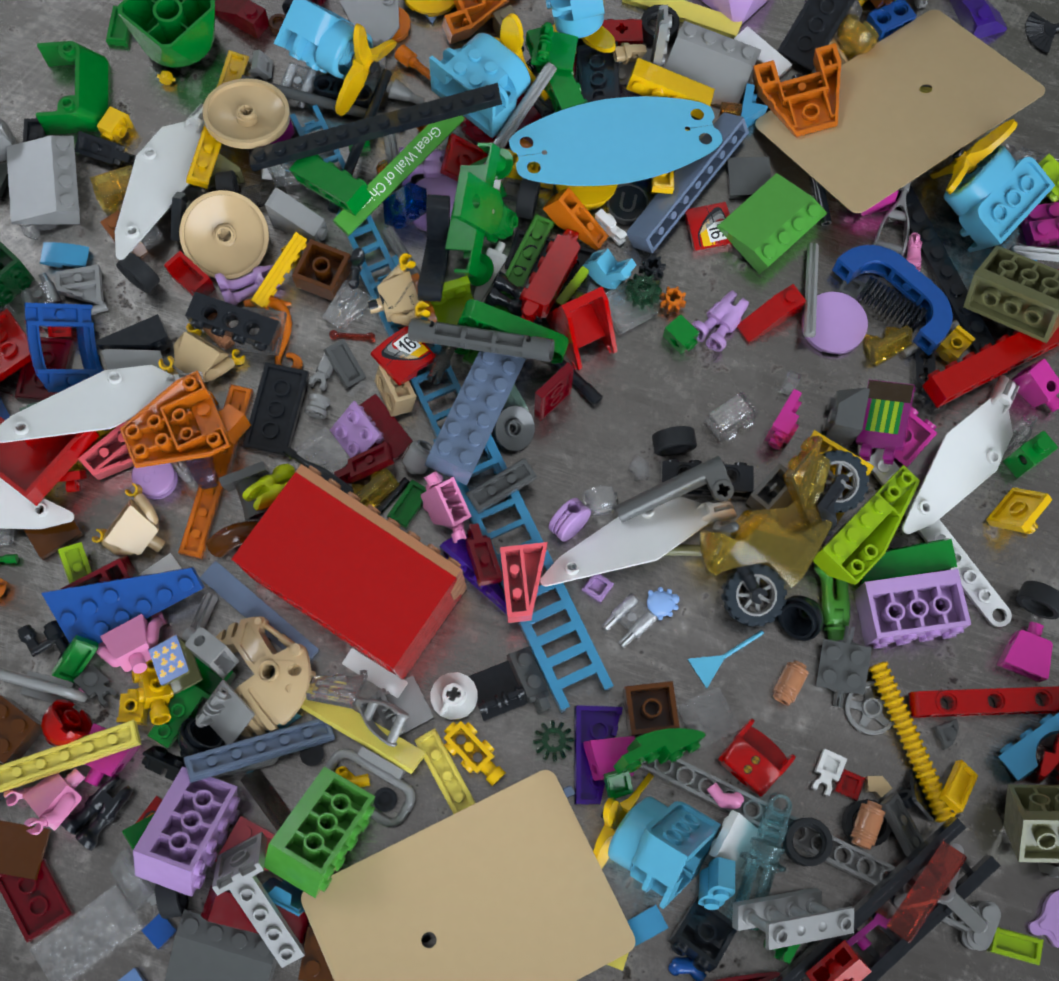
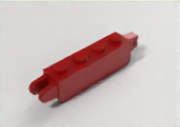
M567 228L562 235L558 234L554 241L549 242L546 249L547 255L540 258L537 273L533 271L529 279V287H525L521 293V318L534 322L536 317L544 318L548 316L577 262L580 245L577 242L578 232Z

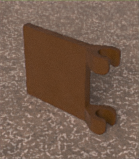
M0 820V874L37 880L51 829L43 828L41 833L33 835L26 830L32 829L35 826H26Z

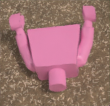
M437 471L424 477L427 482L426 492L421 494V499L423 501V509L428 512L432 522L453 531L451 537L454 543H457L459 539H467L463 521L472 516L455 478L451 477L443 481V476L437 473Z
M162 611L152 615L150 622L140 614L101 635L100 637L103 642L98 644L97 654L112 667L121 666L125 672L130 670L137 674L144 672L147 669L146 662L151 660L148 649L158 644L160 628L168 624L167 620L163 617Z
M74 768L65 778L60 773L45 777L35 786L25 787L19 791L13 788L4 791L3 795L4 798L8 797L6 799L8 806L15 805L19 799L24 798L39 817V819L29 818L24 822L26 826H33L36 823L35 827L26 831L37 835L42 832L44 826L51 827L55 831L82 800V796L75 788L86 777L77 768Z

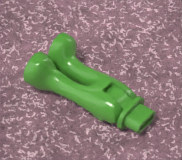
M814 563V570L819 575L821 582L822 614L824 625L826 626L824 631L827 632L829 640H843L845 626H849L850 622L848 582L836 579L837 598L835 599L833 595V577L825 574Z

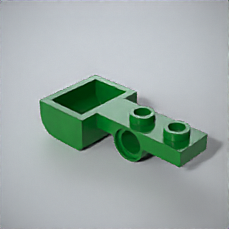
M195 656L203 678L202 681L175 694L167 706L171 714L170 721L162 725H154L147 736L170 749L177 739V733L183 721L196 716L197 708L203 699H209L222 680H225L230 686L235 678V672L231 670L222 679Z

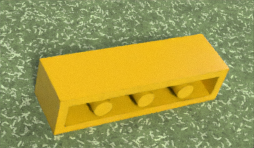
M637 58L626 87L627 90L642 96L687 99L701 102L708 106H711L715 91L714 88L641 58ZM694 109L691 111V116L702 119L704 113L699 109Z

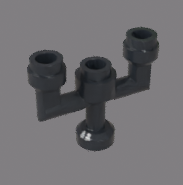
M56 620L44 626L45 630L43 633L47 639L38 643L36 639L37 633L31 625H25L17 631L20 641L27 645L32 657L56 644L60 652L59 661L68 647L64 640L66 636Z

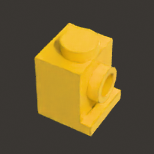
M111 106L97 124L101 137L116 143L126 135L128 128L132 129L134 127L128 114Z
M958 325L935 351L941 359L951 363L968 349L975 338Z
M128 689L127 694H120L117 723L123 724L135 720L137 725H147L149 709H144L143 702H137L136 689ZM130 702L135 703V707L130 710Z

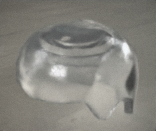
M610 486L594 487L582 494L584 505L591 510L593 515L605 516L615 510L614 506L619 504L617 492L614 493L613 488Z

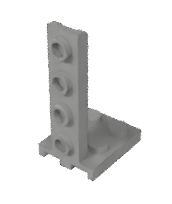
M668 5L659 6L652 49H646L647 52L642 57L643 60L660 67L665 66L667 41H669L670 28L672 27V14H668ZM629 61L627 65L619 62L620 89H626L636 62Z
M260 832L217 856L212 888L217 896L230 890L277 962L283 968L305 956V951L256 877L257 874L264 871L267 838L263 832Z

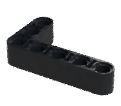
M428 194L426 203L427 241L418 282V301L441 302L450 250L445 249L450 226V196Z

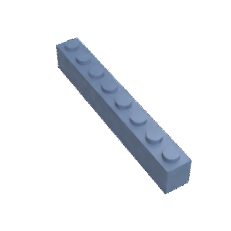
M725 112L722 113L713 125L714 128L720 131L723 139L722 143L717 149L703 158L675 171L673 194L658 193L626 232L632 247L649 253H653L748 135L749 131L744 117ZM706 133L700 142L710 144L712 142L711 135Z

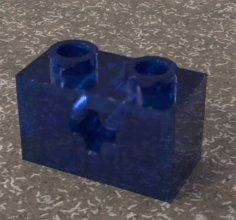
M409 182L390 195L383 202L384 223L393 226L395 229H404L424 215L427 203L426 188Z

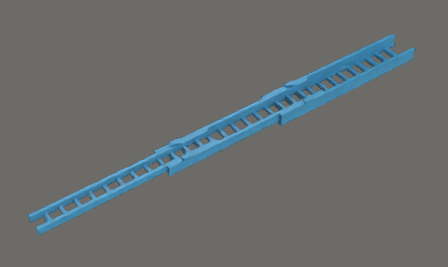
M317 104L312 106L318 121L312 120L304 123L305 127H301L295 113L290 115L298 136H303L320 128L322 130L329 129ZM339 149L332 150L334 155L323 160L327 163L329 161L332 163L338 162L343 171L345 161ZM370 215L366 219L367 225L357 228L347 238L354 251L356 248H359L355 237L371 231L376 242L361 249L367 254L380 248L385 259L370 266L367 265L366 261L361 265L360 278L370 300L380 298L377 286L388 274L379 277L378 282H375L371 273L387 266L392 271L400 263L397 255L391 258ZM384 311L377 313L388 337L399 331L397 327L402 325L387 322ZM432 344L433 347L429 349L434 354H437L442 366L416 376L409 381L437 438L440 432L437 421L446 418L451 408L433 415L428 402L453 391L458 396L461 386L441 345ZM446 372L451 385L424 396L419 383ZM490 435L483 450L488 461L476 465L471 477L491 468L495 475L507 469L492 435ZM456 481L472 516L468 519L471 524H479L482 535H486L492 540L524 525L531 539L519 545L543 543L518 490L506 497L507 501L478 514L466 496V493L469 492L467 485ZM516 507L521 519L491 533H487L482 519L506 508ZM493 545V548H494V551H495V554H496V557H497V560H498V563H499V566H500V569H501V572H502L501 556H500V553L497 554V551H496V549H495V547H494V545ZM548 550L546 551L543 565L546 571L554 564ZM502 580V582L499 583V584H500V586H501V588H502V591H503V593H504V584H503V580ZM564 583L551 586L540 585L537 596L555 588L560 600L533 612L532 621L518 622L560 713L570 707L562 689L595 673L604 690L609 691L614 686ZM564 609L566 610L571 620L570 622L540 636L536 635L532 624ZM576 631L581 643L547 658L542 648L543 645ZM584 652L587 653L591 662L590 665L557 680L552 667Z

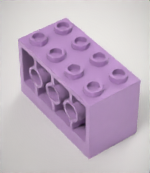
M958 569L864 582L853 592L865 646L873 645V649L884 648L888 646L887 644L896 642L897 646L906 645L916 639H919V642L934 640L933 638L942 636V639L956 637V634L963 633L964 629L971 625Z
M182 766L133 850L135 876L192 897L196 888L200 889L206 878L204 873L208 866L212 867L217 858L216 851L219 845L223 846L229 834V831H227L231 824L234 825L238 819L240 812L237 810L240 798L237 797L238 786L213 777L190 783L187 770Z

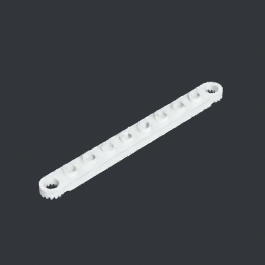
M858 445V455L860 454V449L862 445ZM875 448V453L871 455L870 462L868 463L874 466L871 472L879 483L883 485L900 468L895 462L893 465L884 464V449ZM917 490L915 491V493H914V495H913V497H912V499H911V501H910V503H909V505H908V507H907V509H906V511H905V514H904V515H905L906 517H907V515H908V513H909V511H910V509H911V507H912V504H913V502H914V500H915V498H916V496H917V494H918V491H917ZM940 519L934 524L918 530L917 532L925 542L945 538L952 539L958 567L951 568V570L958 569L963 591L990 625L994 627L1006 626L1012 618L1010 609ZM995 609L1004 612L1005 618L1002 622H997L993 619L992 614Z

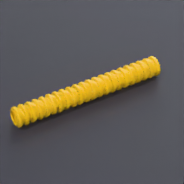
M885 661L869 667L868 672L872 673L871 678L875 679L874 685L879 688L877 692L882 695L880 699L884 700L885 704L883 705L888 708L886 712L891 715L890 721L894 722L893 728H897L898 732L896 734L901 737L899 741L904 744L902 748L907 751L906 757H910L909 763L914 766L912 770L917 773L915 777L920 780L918 784L923 787L922 792L927 795L925 799L930 802L928 806L933 809L931 813L936 816L935 822H945L950 817H955L956 813L940 798L943 783L939 782L938 779L940 777L935 774L937 770L932 767L933 761L929 760L930 754H926L925 750L927 748L922 745L924 741L919 738L920 732H916L917 726L912 723L914 719L909 716L911 712L907 711L906 707L908 706L903 703L904 697H901L899 694L901 690L897 689L896 686L898 684L893 681L895 677L890 674L892 670L888 669L887 665L889 664Z

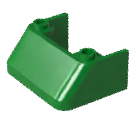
M74 41L37 43V47L48 67L75 65V95L62 97L58 102L57 111L36 113V118L46 134L78 133L79 131L98 132L97 124L111 106V67L107 58Z

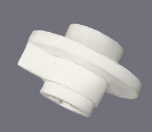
M451 672L440 676L433 684L430 692L434 710L441 717L448 720H460L467 717L475 709L478 701V691L474 682L467 675L459 672Z

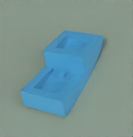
M43 242L40 264L62 268L63 265L73 268L86 267L89 247L68 243Z
M656 904L627 920L635 936V946L669 928Z

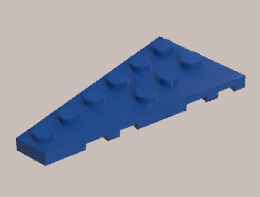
M194 567L44 591L41 594L69 643L78 635L99 644L103 642L100 637L101 635L140 614L147 619L205 587Z

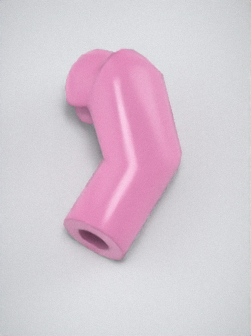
M714 783L707 789L721 808L735 810L740 808L744 802V797L741 793H724L717 783Z

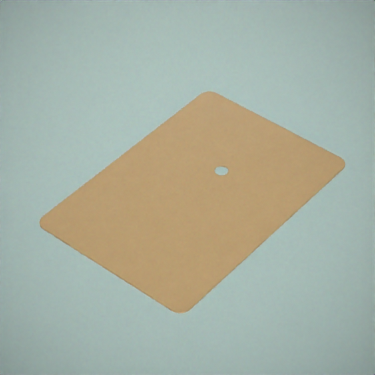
M929 10L841 66L838 125L836 127L795 137L771 110L759 117L755 122V126L853 213H862L1042 97L1045 93V87L943 12ZM923 85H930L932 91L922 93L919 88Z
M549 770L539 771L331 876L332 881L326 891L320 890L316 898L304 891L301 896L302 906L334 981H577L629 953L635 946V936L556 775ZM426 932L434 933L437 938L436 944L432 948H426L422 945L421 938Z

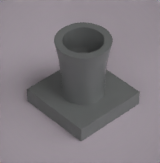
M263 461L219 478L220 484L228 492L237 490L245 521L260 518L268 510L266 508L256 511L253 508L256 499L248 502L242 497L243 492L249 486L257 482L261 477L271 475L268 466Z

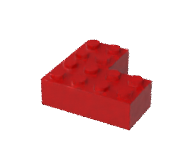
M0 417V424H2L5 420ZM96 431L0 443V478L37 506L100 435Z

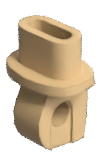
M626 42L622 43L621 46H616L615 51L612 53L615 62H622L624 65H627L629 61L636 62L637 58L642 59L647 50L644 44L630 45Z

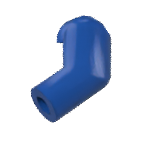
M677 957L668 966V970L673 976L689 973L695 981H703L707 976L705 972H701L693 966V960L689 957Z

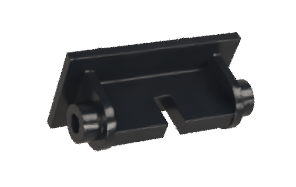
M153 745L142 753L145 756L142 764L145 765L146 769L161 775L164 768H166L165 778L172 781L175 780L182 766L185 767L184 759L181 756L169 753L162 746Z

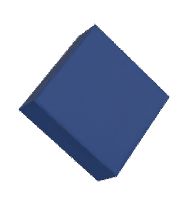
M158 914L141 931L157 949H160L176 934L177 927L169 918L163 919Z

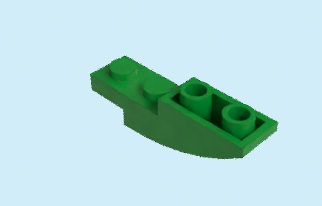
M669 728L646 733L633 740L627 747L628 753L624 754L613 767L619 775L627 770L629 773L634 772L645 761L649 764L657 759L660 764L668 760L673 763L680 759L684 752L688 751L690 754L700 748V741L706 735L703 731L685 728Z

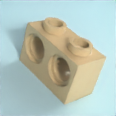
M379 365L374 381L391 417L412 412L417 396L410 382L407 381L399 386Z

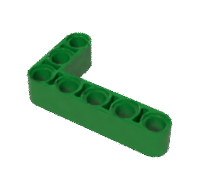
M474 299L467 300L457 324L529 335L530 337L554 339L555 349L551 363H561L563 361L569 344L568 338L563 334ZM450 346L451 350L457 354H467L469 352V349Z

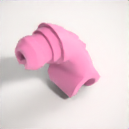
M914 232L909 235L906 260L920 271L922 264V241L920 240V235Z

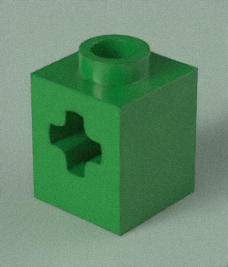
M680 314L665 327L663 337L682 354L686 349L690 351L696 346L699 331Z

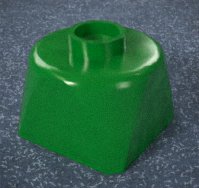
M123 0L118 5V14L140 47L153 61L162 66L179 68L192 65L201 60L213 46L215 39V0Z

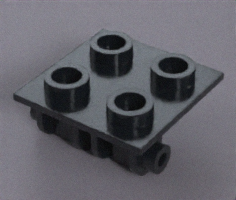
M508 661L468 676L477 688V705L483 721L528 704L527 699L525 700L523 697L525 696L524 689L519 687Z

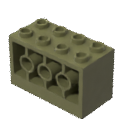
M997 245L974 273L963 307L1047 343L1059 327V270Z
M1008 784L1003 826L1018 862L1059 863V785Z

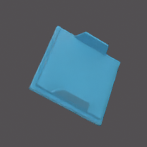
M274 877L269 878L262 884L274 904L298 917L305 911L301 903L303 893L301 889L286 880L281 882Z

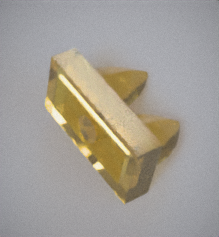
M907 325L900 329L886 327L885 338L883 339L866 334L865 344L870 351V360L877 365L912 345V329Z
M385 468L382 471L379 470L371 474L370 482L367 485L356 483L352 484L354 494L361 499L360 503L366 507L369 504L375 507L400 484L391 472Z

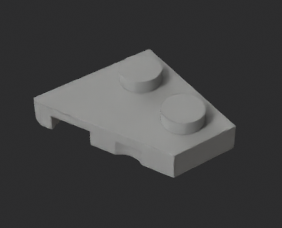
M99 264L55 272L56 291L59 295L104 305L102 272Z

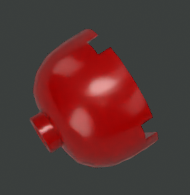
M64 699L54 701L42 717L41 728L46 741L50 745L61 746L89 735L93 724L86 712L82 709L78 712L73 708L75 704L71 701Z

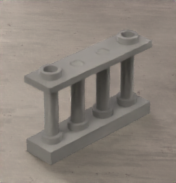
M815 887L733 902L732 928L737 931L759 928L766 933L765 948L773 950L854 933V907L849 906L831 910L823 906L822 890Z

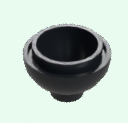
M794 595L785 599L787 600L786 605L782 607L781 610L783 612L778 616L779 623L784 631L791 637L802 641L815 638L820 633L824 623L819 604L815 600L801 595Z
M195 717L184 720L177 733L178 745L181 749L180 755L183 759L186 756L224 746L225 742L210 725L203 728L198 727L195 723Z

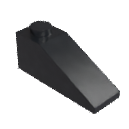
M158 314L95 341L101 351L104 349L159 350L163 352L173 345L165 325Z

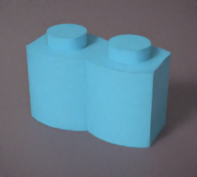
M717 857L709 862V867L700 871L699 905L704 906L708 910H717L724 905L725 900H728L735 894V861Z

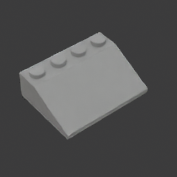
M684 21L665 69L714 88L715 91L711 104L735 113L743 97L746 84L749 83L753 75V66L758 63L761 49Z
M51 135L7 146L11 224H80L74 136Z

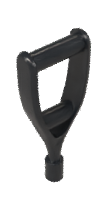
M289 446L282 452L300 465L302 464L307 468L313 466L322 473L321 476L328 481L330 478L341 485L340 490L346 494L349 491L354 493L353 488L327 469L303 459Z

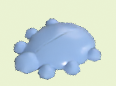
M659 587L657 591H648L647 607L653 615L657 616L658 620H662L663 616L666 615L672 617V610H678L679 606L676 603L679 602V596L672 594V589L664 591L662 587Z

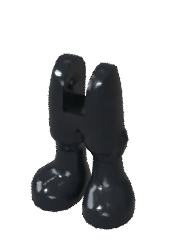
M499 271L483 303L493 307H504L509 313L521 318L522 300H520V296L524 287H517L508 280L506 274ZM500 291H503V292H505V293H508V294L512 295V296L514 297V299H511V298L507 297L506 295H504V294L501 293ZM536 317L533 323L541 325L544 318Z
M117 775L110 778L93 795L89 796L84 807L75 815L69 814L60 824L68 832L76 835L75 838L90 851L96 847L98 835L104 826L115 820L116 815L133 792V789L128 785L114 798L110 796L122 782V779ZM98 813L96 819L87 828L82 830L88 820Z

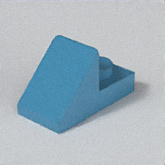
M748 83L745 87L740 116L744 117L747 128L753 125L759 117L766 114L768 108L767 105L756 103L755 85Z

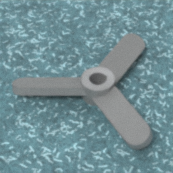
M953 843L948 847L940 881L936 883L935 887L900 894L894 898V904L898 910H907L940 902L947 905L974 932L984 933L988 928L987 921L955 890L964 855L963 847L957 843ZM945 889L950 891L946 896L941 895V892Z

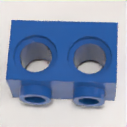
M894 0L887 6L872 10L867 16L864 27L873 40L878 43L913 21L917 15L906 0Z

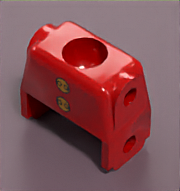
M751 718L735 735L731 743L718 757V760L727 771L751 792L762 797L792 764L796 756L791 754L786 757L771 739L752 727L755 720Z

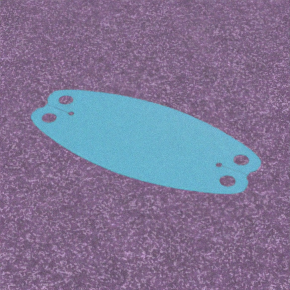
M639 96L603 99L558 111L517 131L509 139L511 150L517 154L519 159L516 163L518 175L525 179L557 185L605 186L636 182L677 170L713 152L719 147L723 139L720 131L713 126L712 121L715 117L710 106L687 99ZM699 109L704 113V117L701 120H695L691 117V111ZM685 127H690V131H686ZM702 133H707L711 135L712 142L710 144H703L700 142L699 136ZM530 137L533 140V146L530 148L522 147L520 139ZM543 150L547 151L546 155L542 154ZM528 163H539L541 166L540 171L537 173L529 172L527 169Z

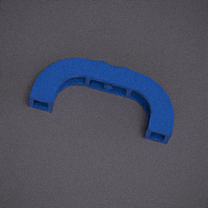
M857 246L838 257L832 271L842 280H845L847 284L864 273L878 274L889 281L909 300L911 299L913 303L916 302V306L920 304V310L922 307L928 309L925 315L926 325L919 330L913 342L928 356L939 347L951 328L953 316L947 297L931 279L922 274L900 254L882 246Z

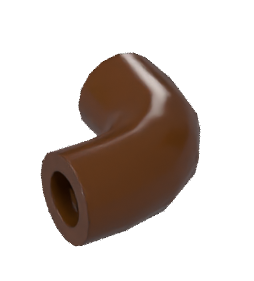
M243 521L222 528L208 539V551L215 557H224L232 549L243 544L259 521Z

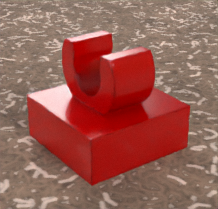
M86 469L68 471L59 482L66 481L67 492L80 491L79 480L87 479Z

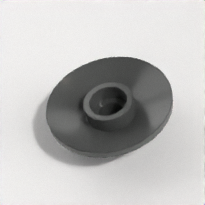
M509 406L503 409L494 427L496 439L502 447L511 451L522 450L528 446L535 432L534 420L529 411L520 406Z

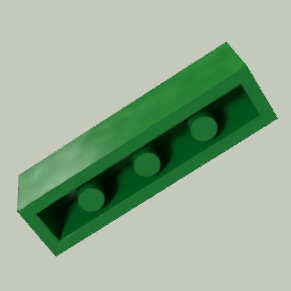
M318 154L296 160L289 168L300 184L354 216L358 214L372 197L367 190L368 185L362 179L358 178L356 180L348 171L339 170L334 163L330 161L328 163L325 162Z
M945 538L886 550L881 559L859 582L863 584L868 581L925 574L933 571H946L958 567L952 539Z

